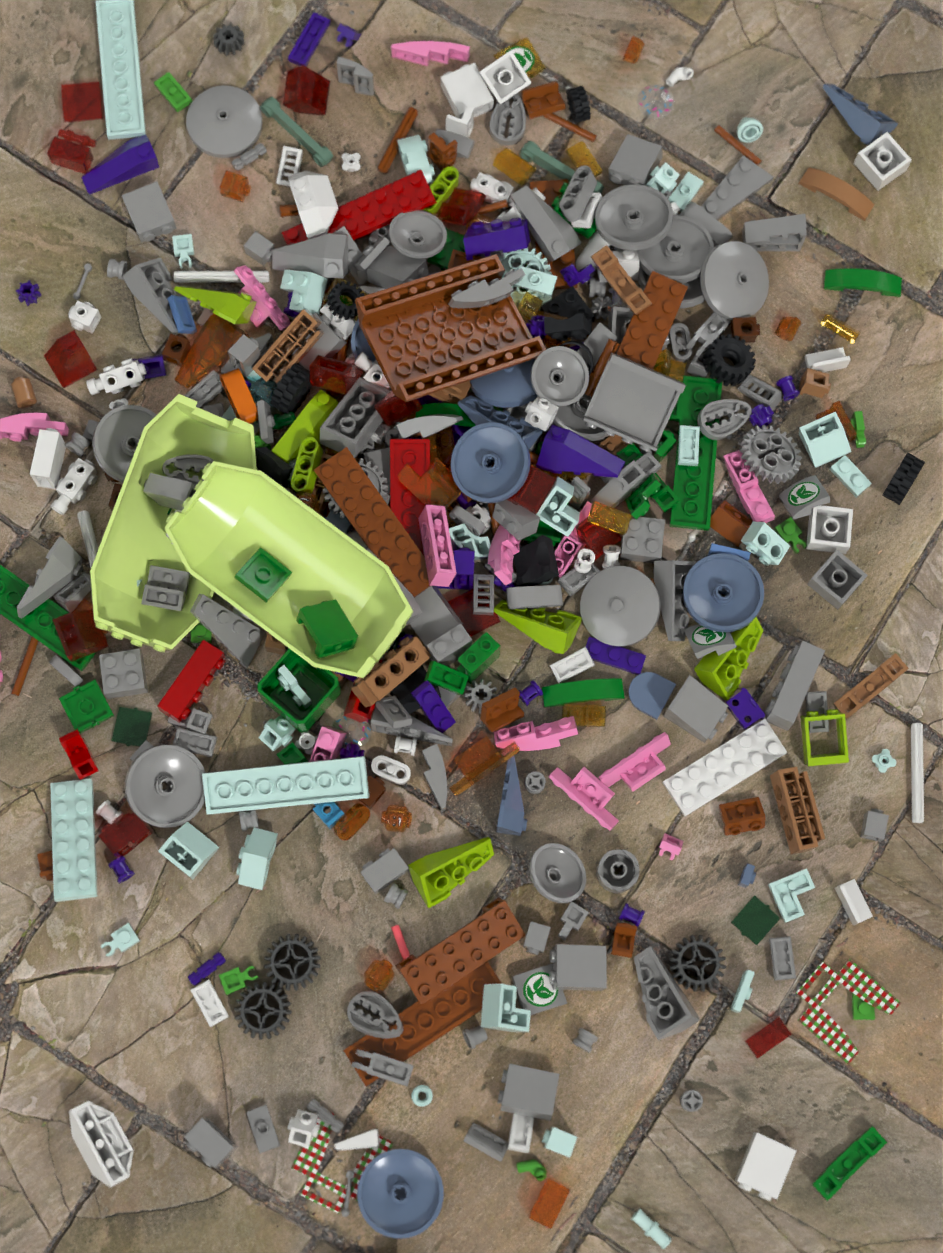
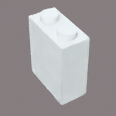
M475 63L464 65L459 70L447 72L441 77V88L457 118L462 119L467 106L474 108V117L493 110L494 100Z
M52 428L39 430L30 476L37 487L57 489L66 443L61 434Z
M754 1132L735 1178V1181L739 1182L738 1187L749 1192L751 1189L759 1192V1197L768 1201L771 1198L778 1199L796 1150Z

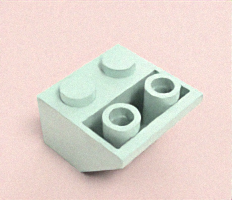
M836 411L799 428V436L815 468L851 453L845 430Z
M186 822L168 838L158 852L193 880L220 847L189 822Z

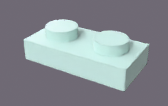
M846 455L829 469L856 498L872 484Z

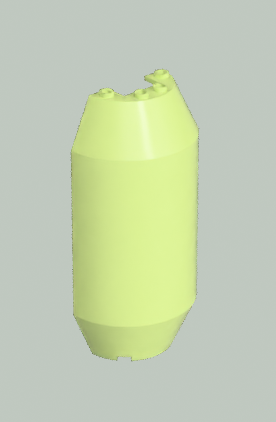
M178 394L144 427L90 569L95 627L112 632L111 636L123 640L124 637L131 640L130 643L135 646L142 647L144 644L165 653V650H172L199 623L198 619L190 612L198 595L204 594L212 599L214 591L193 576L192 578L191 574L182 611L141 604L144 587L148 581L150 565L188 572L174 545L171 544L172 541L166 537L165 526L167 525L166 520L169 517L167 513L170 508L160 506L143 492L145 481L150 473L165 476L162 471L164 462L181 455H202L210 457L216 462L257 470L254 426L238 418L229 421L196 407L197 401ZM171 463L169 466H166V468L169 469V473L171 474L173 473V471L178 470L174 467L173 463ZM192 467L186 470L189 478L197 475L198 480H202L203 470H200L198 473L194 472ZM172 509L170 514L175 513L176 509ZM142 579L140 585L137 586V580Z
M213 461L212 464L209 462L202 471L204 474L201 478L204 481L200 480L194 488L196 491L192 497L189 496L182 505L184 507L183 510L171 513L166 520L165 530L187 571L313 667L364 678L386 653L413 614V610L390 568L262 471ZM260 547L292 572L288 580L267 603L234 578L236 573ZM336 599L356 631L358 638L354 649L318 659L314 653L317 644L305 624L297 623V616L299 610L304 606H312L323 601Z

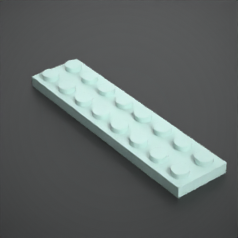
M97 0L96 12L107 138L112 140L146 135L134 0Z
M365 756L202 774L207 815L370 797Z

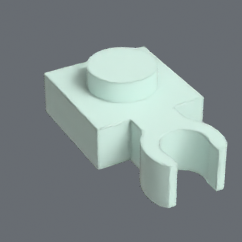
M192 234L172 236L175 257H180V268L183 269L182 263L184 261H188L191 268L192 261L189 255H194Z
M127 923L111 934L114 940L103 943L101 948L111 947V951L106 954L109 957L118 948L123 953L140 942V939L131 925Z

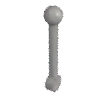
M89 263L84 265L85 272L77 291L73 294L75 300L80 299V292L88 272L92 271V266Z
M353 1171L346 1173L348 1178L344 1209L341 1211L344 1217L350 1214L348 1206L351 1183L355 1177Z

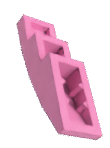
M412 41L392 44L391 52L393 58L428 66L429 60L448 64L449 58L468 62L470 46L450 42Z

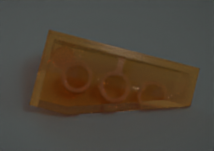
M213 313L203 324L175 381L186 388L191 387L206 376L207 370L214 365L218 367L222 364L221 360L229 355L228 350L243 334L250 338L249 335L236 324Z

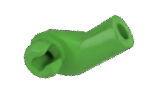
M537 1160L516 1162L518 1173L529 1171L538 1181L546 1179L547 1170Z

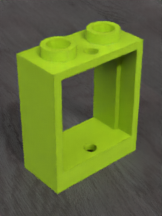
M839 709L826 710L825 714H818V711H808L806 715L800 716L805 765L818 766L849 763L844 713L839 712ZM836 719L839 753L811 755L808 721Z

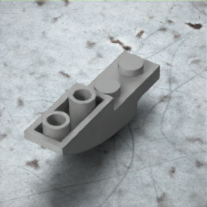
M520 268L517 271L512 269L504 275V278L500 280L496 278L488 284L485 279L481 282L476 280L468 285V289L463 292L460 289L453 293L448 305L452 308H476L499 302L511 295L513 292L511 286L520 282L526 274Z
M647 452L636 462L633 460L620 472L618 478H612L590 501V503L604 511L601 519L627 499L631 492L640 486L652 473L655 474L660 470L662 465L650 452Z

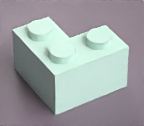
M284 270L280 289L293 292L289 309L298 313L303 309H307L312 314H319L328 279L313 272Z
M557 476L536 506L535 514L540 517L541 521L568 537L579 522L580 512L567 505L573 496L574 486Z
M254 827L251 835L247 834L245 847L241 848L239 859H242V862L239 863L236 875H239L238 884L259 890L263 889L268 877L270 861L276 848L278 833Z
M484 984L481 1027L508 1032H529L531 1011L515 1008L517 986Z

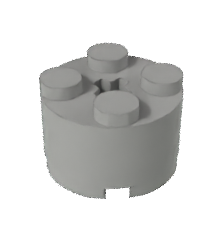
M611 850L598 863L596 870L597 879L600 885L609 892L616 894L626 892L638 880V861L627 850ZM614 867H615L616 869H618V868L620 867V868L622 869V871H621V874H622V875H620V874L615 875V874H614V871H615Z

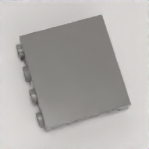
M611 352L584 413L583 421H586L585 425L593 429L597 427L604 429L603 432L612 437L615 434L621 436V440L626 443L633 444L635 442L640 444L639 448L647 452L651 450L657 451V444L686 385L683 382Z

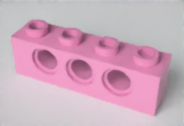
M425 505L418 519L429 586L449 587L457 573L445 506Z

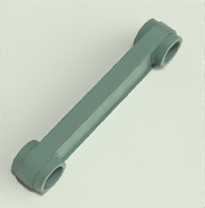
M271 96L262 103L260 109L263 114L268 118L272 117L311 153L313 160L318 166H326L333 158L332 152L326 146L321 147L281 109L279 102Z
M532 141L525 143L519 153L520 157L526 162H534L560 179H568V182L575 173V170L540 150L539 146ZM597 181L593 193L602 194L604 186L599 181Z

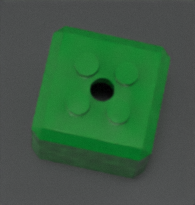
M290 648L257 684L258 693L262 701L286 719L299 732H307L341 694L337 676L329 670L313 667ZM283 665L297 679L301 689L307 691V696L312 701V705L307 709L303 705L299 707L292 699L294 695L291 691L288 690L286 692L279 684L278 669Z

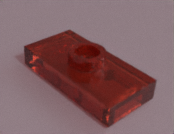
M778 1017L746 1039L745 1043L756 1059H758L792 1034L781 1018Z

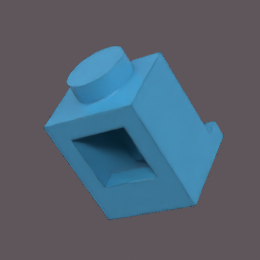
M335 802L314 804L316 807L313 808V811L329 829L345 817L344 812ZM330 807V813H324V808Z

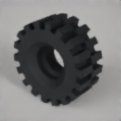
M727 334L726 337L724 335H721L719 338L717 337L703 356L705 359L703 365L707 366L705 371L711 373L709 377L711 379L715 377L718 384L724 382L723 386L730 384L731 387L741 384L752 372L756 363V359H753L755 356L754 351L750 352L752 347L750 345L746 346L744 339L742 341L738 340L739 336L735 335L732 338V334ZM723 357L731 359L734 366L728 365Z
M297 363L292 365L291 369H288L286 374L282 376L281 381L278 382V386L271 397V405L284 414L289 412L295 413L297 408L302 405L301 403L305 401L307 394L310 393V388H312L315 381V375Z
M907 452L882 496L900 505L925 462Z

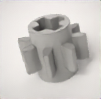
M598 295V298L592 300L590 310L594 313L596 319H599L601 316L606 320L610 313L608 309H612L615 305L608 296L603 298L601 295Z

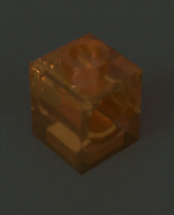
M226 171L220 185L221 195L243 202L245 196L248 197L251 190L248 177Z

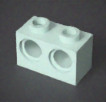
M752 522L741 540L746 545V549L759 557V561L767 566L779 565L790 547L765 522Z
M551 1127L550 1131H545L542 1142L545 1143L544 1148L570 1158L577 1136Z

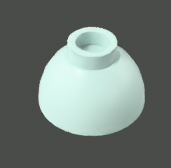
M745 117L737 127V136L744 143L756 141L763 133L762 124L755 118Z

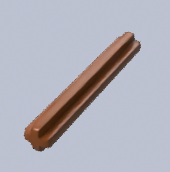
M413 107L408 108L378 165V171L384 174L388 172L399 151L397 140L406 138L418 115L417 109Z

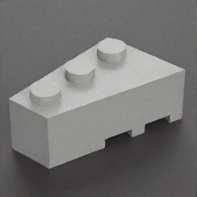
M806 214L745 222L742 229V241L753 247L756 251H800L807 235Z

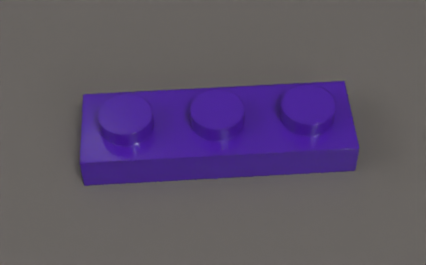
M313 12L288 56L289 62L304 69L306 68L330 25V19Z
M592 637L588 638L586 648L593 661L636 675L641 673L646 655L619 646H611Z
M426 680L411 693L437 731L444 733L456 723L430 682Z

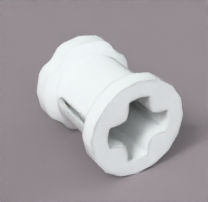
M617 545L604 546L605 559L602 567L607 569L620 566L618 557L621 553V548Z
M590 549L579 551L574 562V568L577 572L585 574L591 570V565L595 561L594 552Z
M397 735L394 753L404 752L414 756L417 738L407 739Z
M106 800L99 806L96 814L98 816L101 815L109 822L108 825L113 827L122 818L123 813L121 811L118 812L110 805L111 802Z

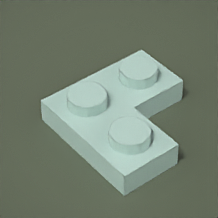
M285 665L279 668V684L286 692L288 690L291 691L294 695L292 699L299 707L303 705L307 709L312 705L311 699L301 689L297 679Z
M807 869L768 884L784 923L805 915L797 895L815 888Z

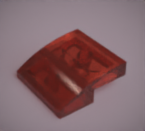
M99 81L61 85L65 123L103 120Z
M454 188L449 202H442L437 218L442 222L466 226L480 210L486 195L481 192Z
M530 465L525 483L517 493L507 500L537 514L556 479Z
M602 505L576 526L579 542L585 545V549H590L594 552L595 560L604 554V546L615 545L621 540L616 522L606 505Z
M478 588L479 592H485L483 588ZM473 589L447 601L463 623L462 626L470 637L501 622L495 612L493 615H473ZM478 596V599H489V597ZM478 603V607H489V604Z

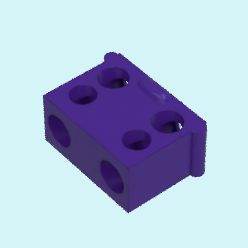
M742 688L737 695L725 703L744 730L765 717V713L746 688ZM732 702H737L738 706H734ZM749 718L750 722L747 723L744 719Z

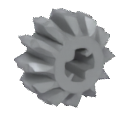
M480 679V685H478L474 680L472 681L473 687H466L469 693H465L464 698L469 699L466 702V706L473 704L472 712L479 708V714H481L482 703L498 696L493 694L497 691V688H490L492 682L488 681L484 685V679ZM479 693H483L485 696L484 700H479Z

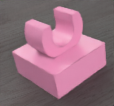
M664 833L659 846L661 848L659 855L662 856L664 851L671 852L669 860L672 861L675 854L679 855L683 841Z

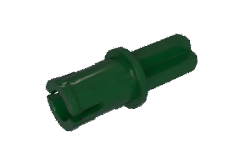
M294 413L274 415L275 426L272 428L273 430H281L284 426L292 424L296 419Z

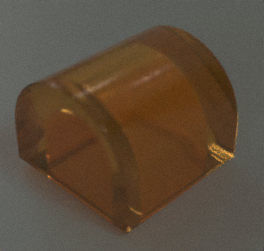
M633 36L628 44L623 60L629 63H637L644 48V42Z
M782 317L775 334L785 341H793L801 321L797 317Z

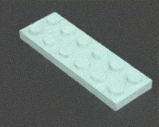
M89 778L50 783L54 900L59 902L98 897L93 780Z

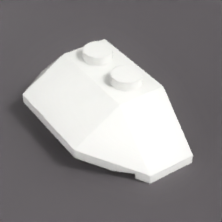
M310 171L289 176V184L307 238L313 239L327 234L339 209L328 176Z
M90 1101L70 1110L72 1138L92 1175L110 1188L129 1178L134 1150L114 1113L94 1105Z

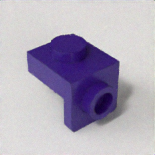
M571 264L563 268L560 273L568 285L572 287L579 282L583 284L591 278L590 274L595 269L592 264H589L577 271L575 266Z

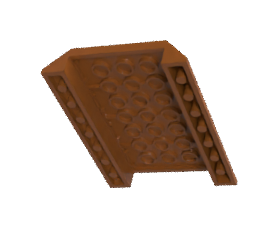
M497 254L356 298L355 302L360 328L395 396L408 402L535 359L539 354L547 350L540 336L532 338L511 295L491 305L476 308H452L448 305L453 293L460 289L463 292L468 289V285L476 280L481 282L485 279L488 284L496 278L502 279L505 269Z

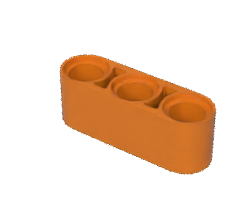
M237 368L221 374V384L236 418L249 424L259 421L256 404L240 369Z

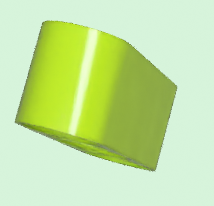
M449 166L443 169L432 183L430 189L436 204L431 205L430 209L425 208L421 211L435 216L459 185V172L455 167ZM447 177H453L454 179H453V180H447L446 178H447ZM436 191H442L443 193L439 195V194H436L435 192H436Z
M307 437L302 440L294 467L291 487L298 496L308 497L312 494L317 478L313 470L320 466L323 449L313 437ZM315 446L314 450L308 451L310 447ZM306 465H310L307 470H303ZM302 483H306L303 488L298 489Z

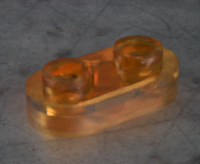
M361 803L353 805L335 824V835L341 840L351 839L369 820L370 810Z

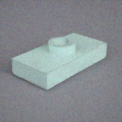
M687 172L669 197V202H676L680 212H682L700 190L704 181Z
M519 266V269L522 268L526 275L515 286L552 296L557 276Z
M680 425L678 465L698 466L700 426Z
M750 970L743 972L730 1008L731 1011L741 1012L745 999L749 1000L752 992L750 984L755 972Z

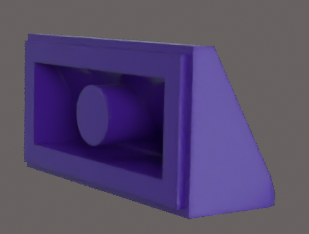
M162 354L133 359V361L138 360L139 364H144L147 373L144 375L145 379L166 376ZM127 371V376L132 378L133 372Z

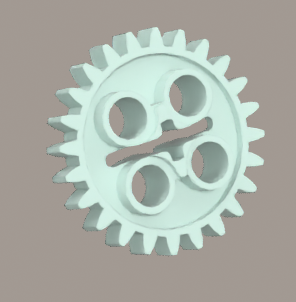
M525 248L524 251L503 253V258L498 256L505 269L502 278L505 277L504 275L512 269L517 271L519 267L512 266L515 262H520V266L523 267L528 262L527 268L552 275V272L549 271L551 267L550 264H547V258L542 259L541 252L536 255L535 248L530 252L528 248ZM518 286L511 293L515 305L517 306L520 303L521 308H524V303L531 307L532 300L539 303L538 296L545 297L544 294L532 290L522 292L520 291L521 287Z

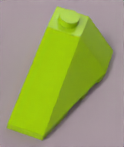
M175 286L174 288L175 291L190 300L201 301L200 306L214 310V314L233 324L248 323L257 303L251 299V295L245 292L240 294L185 286Z
M320 390L272 449V452L286 463H289L297 458L303 439L313 437L319 443L320 427L339 404L337 400Z
M501 600L494 607V612L544 648L558 654H564L571 647L582 621V618L575 614L562 610H557V613L547 612L545 607L539 609H508L507 601Z
M757 617L744 628L731 633L737 646L736 648L719 656L715 650L705 655L694 668L700 681L724 700L728 701L742 681L739 679L743 669H747L749 665L747 659L750 653L755 651L764 631Z
M486 837L432 853L408 865L412 881L428 908L447 899L451 895V890L458 884L462 885L466 881L464 878L472 871H477L494 855L491 839Z

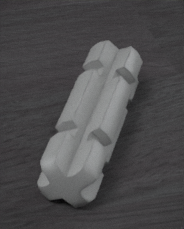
M259 143L255 146L254 150L252 148L242 154L240 159L236 158L233 160L232 165L235 170L239 171L244 168L243 165L247 166L259 158V155H264L267 150L262 143Z
M312 1099L307 1105V1109L312 1113L315 1112L318 1118L327 1126L330 1125L334 1132L339 1133L344 1127V1123L339 1119L336 1120L335 1116L325 1107H321L320 1103L315 1099Z

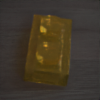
M594 501L591 506L588 522L625 535L631 515Z

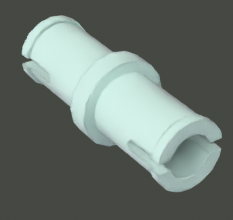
M641 1209L634 1213L631 1220L645 1231L644 1234L647 1237L650 1236L662 1249H665L672 1241V1238L659 1228V1224L656 1221L653 1222Z

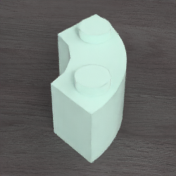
M419 135L397 140L406 176L422 170L427 183H432V176L435 175L433 165L429 164L426 151L428 149L426 141L421 140Z
M465 523L449 528L453 551L459 550V548H469L471 551H475L474 560L488 558L491 546L488 536L479 537L472 534L467 529Z

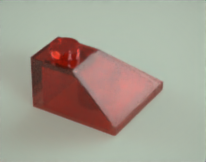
M75 330L57 339L44 355L63 389L97 370Z
M392 390L374 405L376 411L388 426L423 409L419 398L405 402L395 396Z

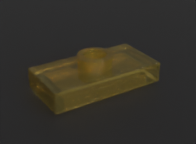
M584 141L567 149L566 153L576 168L587 165L591 168L595 177L602 174L603 170Z

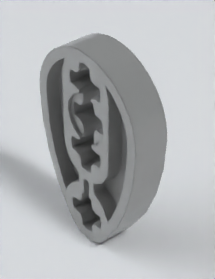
M517 93L502 104L497 103L491 115L490 134L501 145H514L525 134V109ZM510 99H514V102L510 108L509 101ZM511 116L509 136L504 138L506 118Z
M733 399L711 402L701 409L698 414L697 422L698 426H700V431L709 439H724L744 425L751 415V406L747 402ZM739 409H741V410L744 409V411H745L744 414H743V413H737V414H735ZM723 415L728 416L729 418L728 420L724 419L719 423L716 422L711 426L705 425V422H711L715 418L719 419Z
M202 455L176 456L164 462L162 471L166 477L192 482L196 486L200 481L198 476L193 475L192 478H189L186 470L192 467L194 472L198 473L209 462L212 464L214 460ZM171 463H173L174 467L178 469L177 471H173L172 474L169 473V469L166 468V466H169Z
M361 992L354 996L348 1005L347 1016L350 1023L356 1030L366 1035L377 1038H397L404 1030L401 1019L393 1006L376 992ZM362 1004L366 1010L371 1008L374 1015L379 1014L381 1018L374 1020L369 1014L365 1016L363 1010H357L355 1006ZM387 1024H389V1025H395V1024H396V1026H397L398 1028H397L396 1030H395V1029H392V1030H391Z

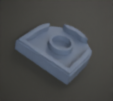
M641 673L632 680L629 686V699L637 710L657 720L676 684L656 673Z

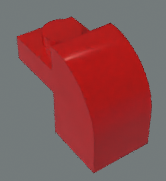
M78 729L59 738L80 780L99 771L92 753Z

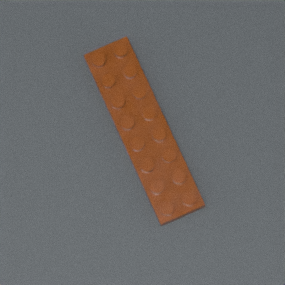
M344 448L315 468L313 471L365 545L380 561L390 568L392 574L406 587L413 597H416L430 587L425 557L348 448Z
M487 961L424 1004H420L417 1001L398 1015L404 1026V1030L399 1037L377 1038L366 1035L343 1051L351 1064L358 1062L369 1067L371 1059L355 1054L357 1049L371 1054L374 1052L404 1062L480 1012L483 1005L484 984L502 983ZM387 1024L391 1030H392V1029H395V1030H396V1029L398 1028V1027L396 1026V1024H395V1025H389V1024ZM355 1068L366 1087L379 1079V1077L367 1074L366 1071Z

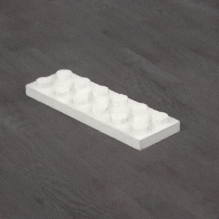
M763 719L662 783L683 816L686 817L788 752L766 719Z

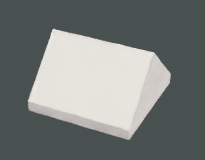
M511 50L480 71L487 87L499 104H502L531 84L530 79Z

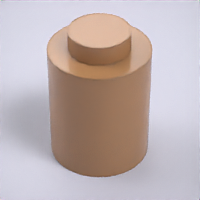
M23 376L15 378L11 387L17 406L19 408H28L35 405L37 400L30 379Z

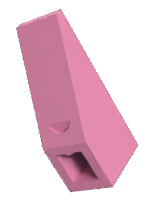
M322 726L309 762L337 759L347 733L331 726Z

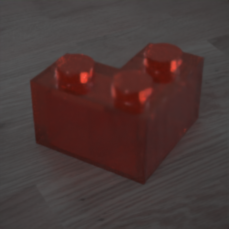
M134 812L124 815L120 819L121 823L119 825L115 822L112 825L110 823L105 825L100 830L101 834L98 835L117 858L125 857L152 834Z

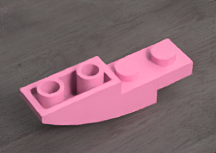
M47 413L17 414L0 419V440L2 438H9L16 442L28 440L29 433L38 436L39 430H46V428L57 430L61 436H68L69 428L65 422L51 421Z
M737 450L724 455L723 458L730 478L747 515L750 514L754 522L767 523L775 520V515L758 485V479L755 477L754 471L749 472L750 466L744 465L746 459H741L743 453Z
M589 501L586 502L580 512L578 524L568 537H563L555 550L559 572L558 577L560 578L564 576L572 565L579 551L582 550L604 514L603 510Z
M500 524L490 546L488 564L494 569V574L506 586L512 583L513 555L519 552L521 540L518 541Z
M574 716L551 723H544L537 727H534L533 721L523 722L516 726L502 728L493 733L496 747L516 751H534L561 746L559 739L577 735L578 730Z

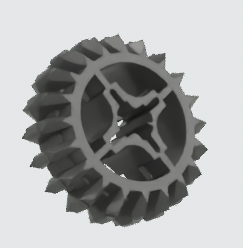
M287 934V941L284 942V939L280 936L279 941L281 944L278 945L275 941L272 942V945L275 947L274 951L270 948L267 949V952L272 955L271 957H264L266 961H270V964L264 965V968H271V971L266 974L268 977L275 975L271 980L273 984L280 980L279 988H282L285 983L287 991H290L291 985H294V990L298 991L299 983H301L303 988H306L307 986L304 981L307 979L308 982L313 983L309 976L311 974L316 977L318 976V973L313 971V969L321 967L320 964L315 963L321 957L313 955L318 952V948L310 949L314 944L312 941L308 942L307 945L305 944L307 937L303 936L301 941H299V934H295L294 940H291V935ZM293 945L304 948L309 956H296ZM287 947L286 958L276 962L279 952ZM291 953L295 960H299L298 964H295L294 972L289 964H284L291 958ZM309 963L306 973L298 978L299 967ZM276 968H288L292 980L281 977Z
M691 935L690 943L687 938H683L684 946L678 942L676 947L679 951L674 949L671 951L673 955H676V958H669L670 962H675V965L669 967L670 970H677V973H674L672 977L680 976L681 979L677 983L680 985L685 981L684 989L686 990L690 987V984L693 985V992L697 991L698 986L701 992H704L705 984L709 989H712L711 981L715 984L720 982L716 975L719 977L724 976L719 969L726 968V965L720 964V961H724L726 958L718 956L723 950L718 949L716 951L714 949L718 945L717 942L709 945L710 937H707L705 942H703V935L698 936V941H696L694 935ZM697 946L706 949L712 958L703 957ZM691 947L690 961L681 963L684 951ZM695 957L698 961L705 962L702 965H700L701 969H698L696 965L693 966L688 964H691L694 961H696L694 959ZM714 964L712 974L704 980L705 966ZM683 969L693 970L697 980L689 978Z
M263 982L262 989H260L259 984L255 983L254 991L248 986V995L244 992L240 993L244 997L243 1001L240 999L236 1000V1003L241 1004V1008L236 1007L234 1011L241 1012V1015L235 1016V1020H243L238 1024L239 1028L247 1026L243 1031L244 1034L252 1030L251 1038H255L256 1034L259 1033V1040H263L264 1033H266L267 1038L271 1039L270 1032L273 1031L278 1036V1027L285 1030L286 1027L281 1024L282 1021L289 1023L290 1020L284 1016L285 1014L290 1015L292 1013L291 1010H285V1007H289L291 1003L283 1002L288 996L287 994L279 996L282 992L281 988L274 992L275 984H271L270 988L267 989V983ZM261 994L259 1003L256 1006L247 1007L249 1001L254 996ZM267 994L277 999L280 1009L269 1007ZM264 1002V1007L273 1012H268L262 1018L260 1013L253 1010L261 1008L260 1006ZM246 1013L255 1014L258 1017V1028L253 1027L249 1023ZM279 1015L277 1021L272 1026L265 1028L269 1016Z

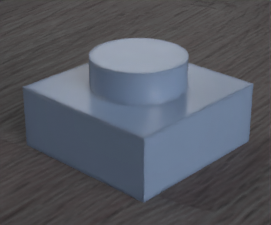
M748 863L744 866L738 883L739 886L746 888L749 886V883L753 884L756 877V872H753L755 866Z

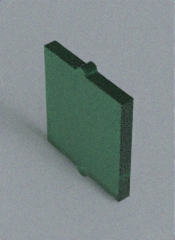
M119 707L112 742L126 744L127 747H130V745L140 747L147 740L153 713L140 711L137 708Z
M754 895L731 921V924L742 932V936H746L757 946L780 918L769 909V905H765Z

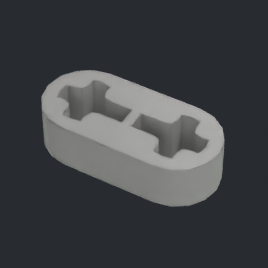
M455 506L449 514L451 519L458 525L465 523L467 529L476 536H480L486 528L480 519L460 506Z
M57 655L49 661L75 687L83 681Z

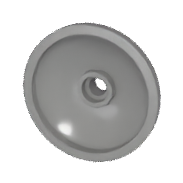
M416 210L407 213L402 212L392 220L389 227V238L392 245L400 253L408 257L423 259L438 254L444 248L447 232L443 223L436 216L425 211Z
M563 346L551 347L543 351L535 359L531 368V383L540 399H547L550 404L556 406H567L578 401L585 393L589 383V371L584 359L573 349ZM554 375L558 376V382L553 379Z
M549 843L538 848L532 855L529 863L530 877L541 895L556 903H568L582 894L586 885V872L582 861L571 849L561 844Z

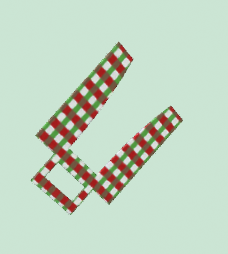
M851 959L838 974L826 963L822 962L796 992L810 1005L798 1021L849 1065L859 1051L847 1034L820 1005L839 983L865 1002L890 1015L901 1002ZM825 970L832 978L814 999H811L805 991Z
M318 1118L317 1124L320 1125L317 1137H312L309 1148L301 1146L291 1168L308 1176L300 1194L301 1196L339 1214L345 1201L347 1184L344 1186L317 1173L332 1131L330 1125L327 1126ZM379 1136L380 1146L367 1149L353 1171L355 1177L351 1183V1198L358 1201V1184L367 1165L380 1154L390 1151L394 1142ZM315 1182L340 1194L337 1204L335 1205L310 1193L309 1190L312 1183Z

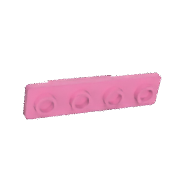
M246 265L236 267L234 272L245 285L238 293L245 292L252 296V300L257 302L250 317L253 324L258 328L271 318L280 331L285 330L291 324L288 316L280 310L276 301L269 296L265 287L255 278L250 268Z
M664 732L661 735L655 736L652 741L639 747L633 754L623 758L611 769L604 771L599 776L600 781L607 787H610L622 779L631 791L634 792L666 770L665 765L656 755L671 745L668 734Z
M585 767L580 770L573 780L559 768H556L548 776L557 787H560L568 794L570 799L576 801L583 807L586 813L591 814L597 819L602 827L611 830L619 822L617 818L604 808L615 793Z

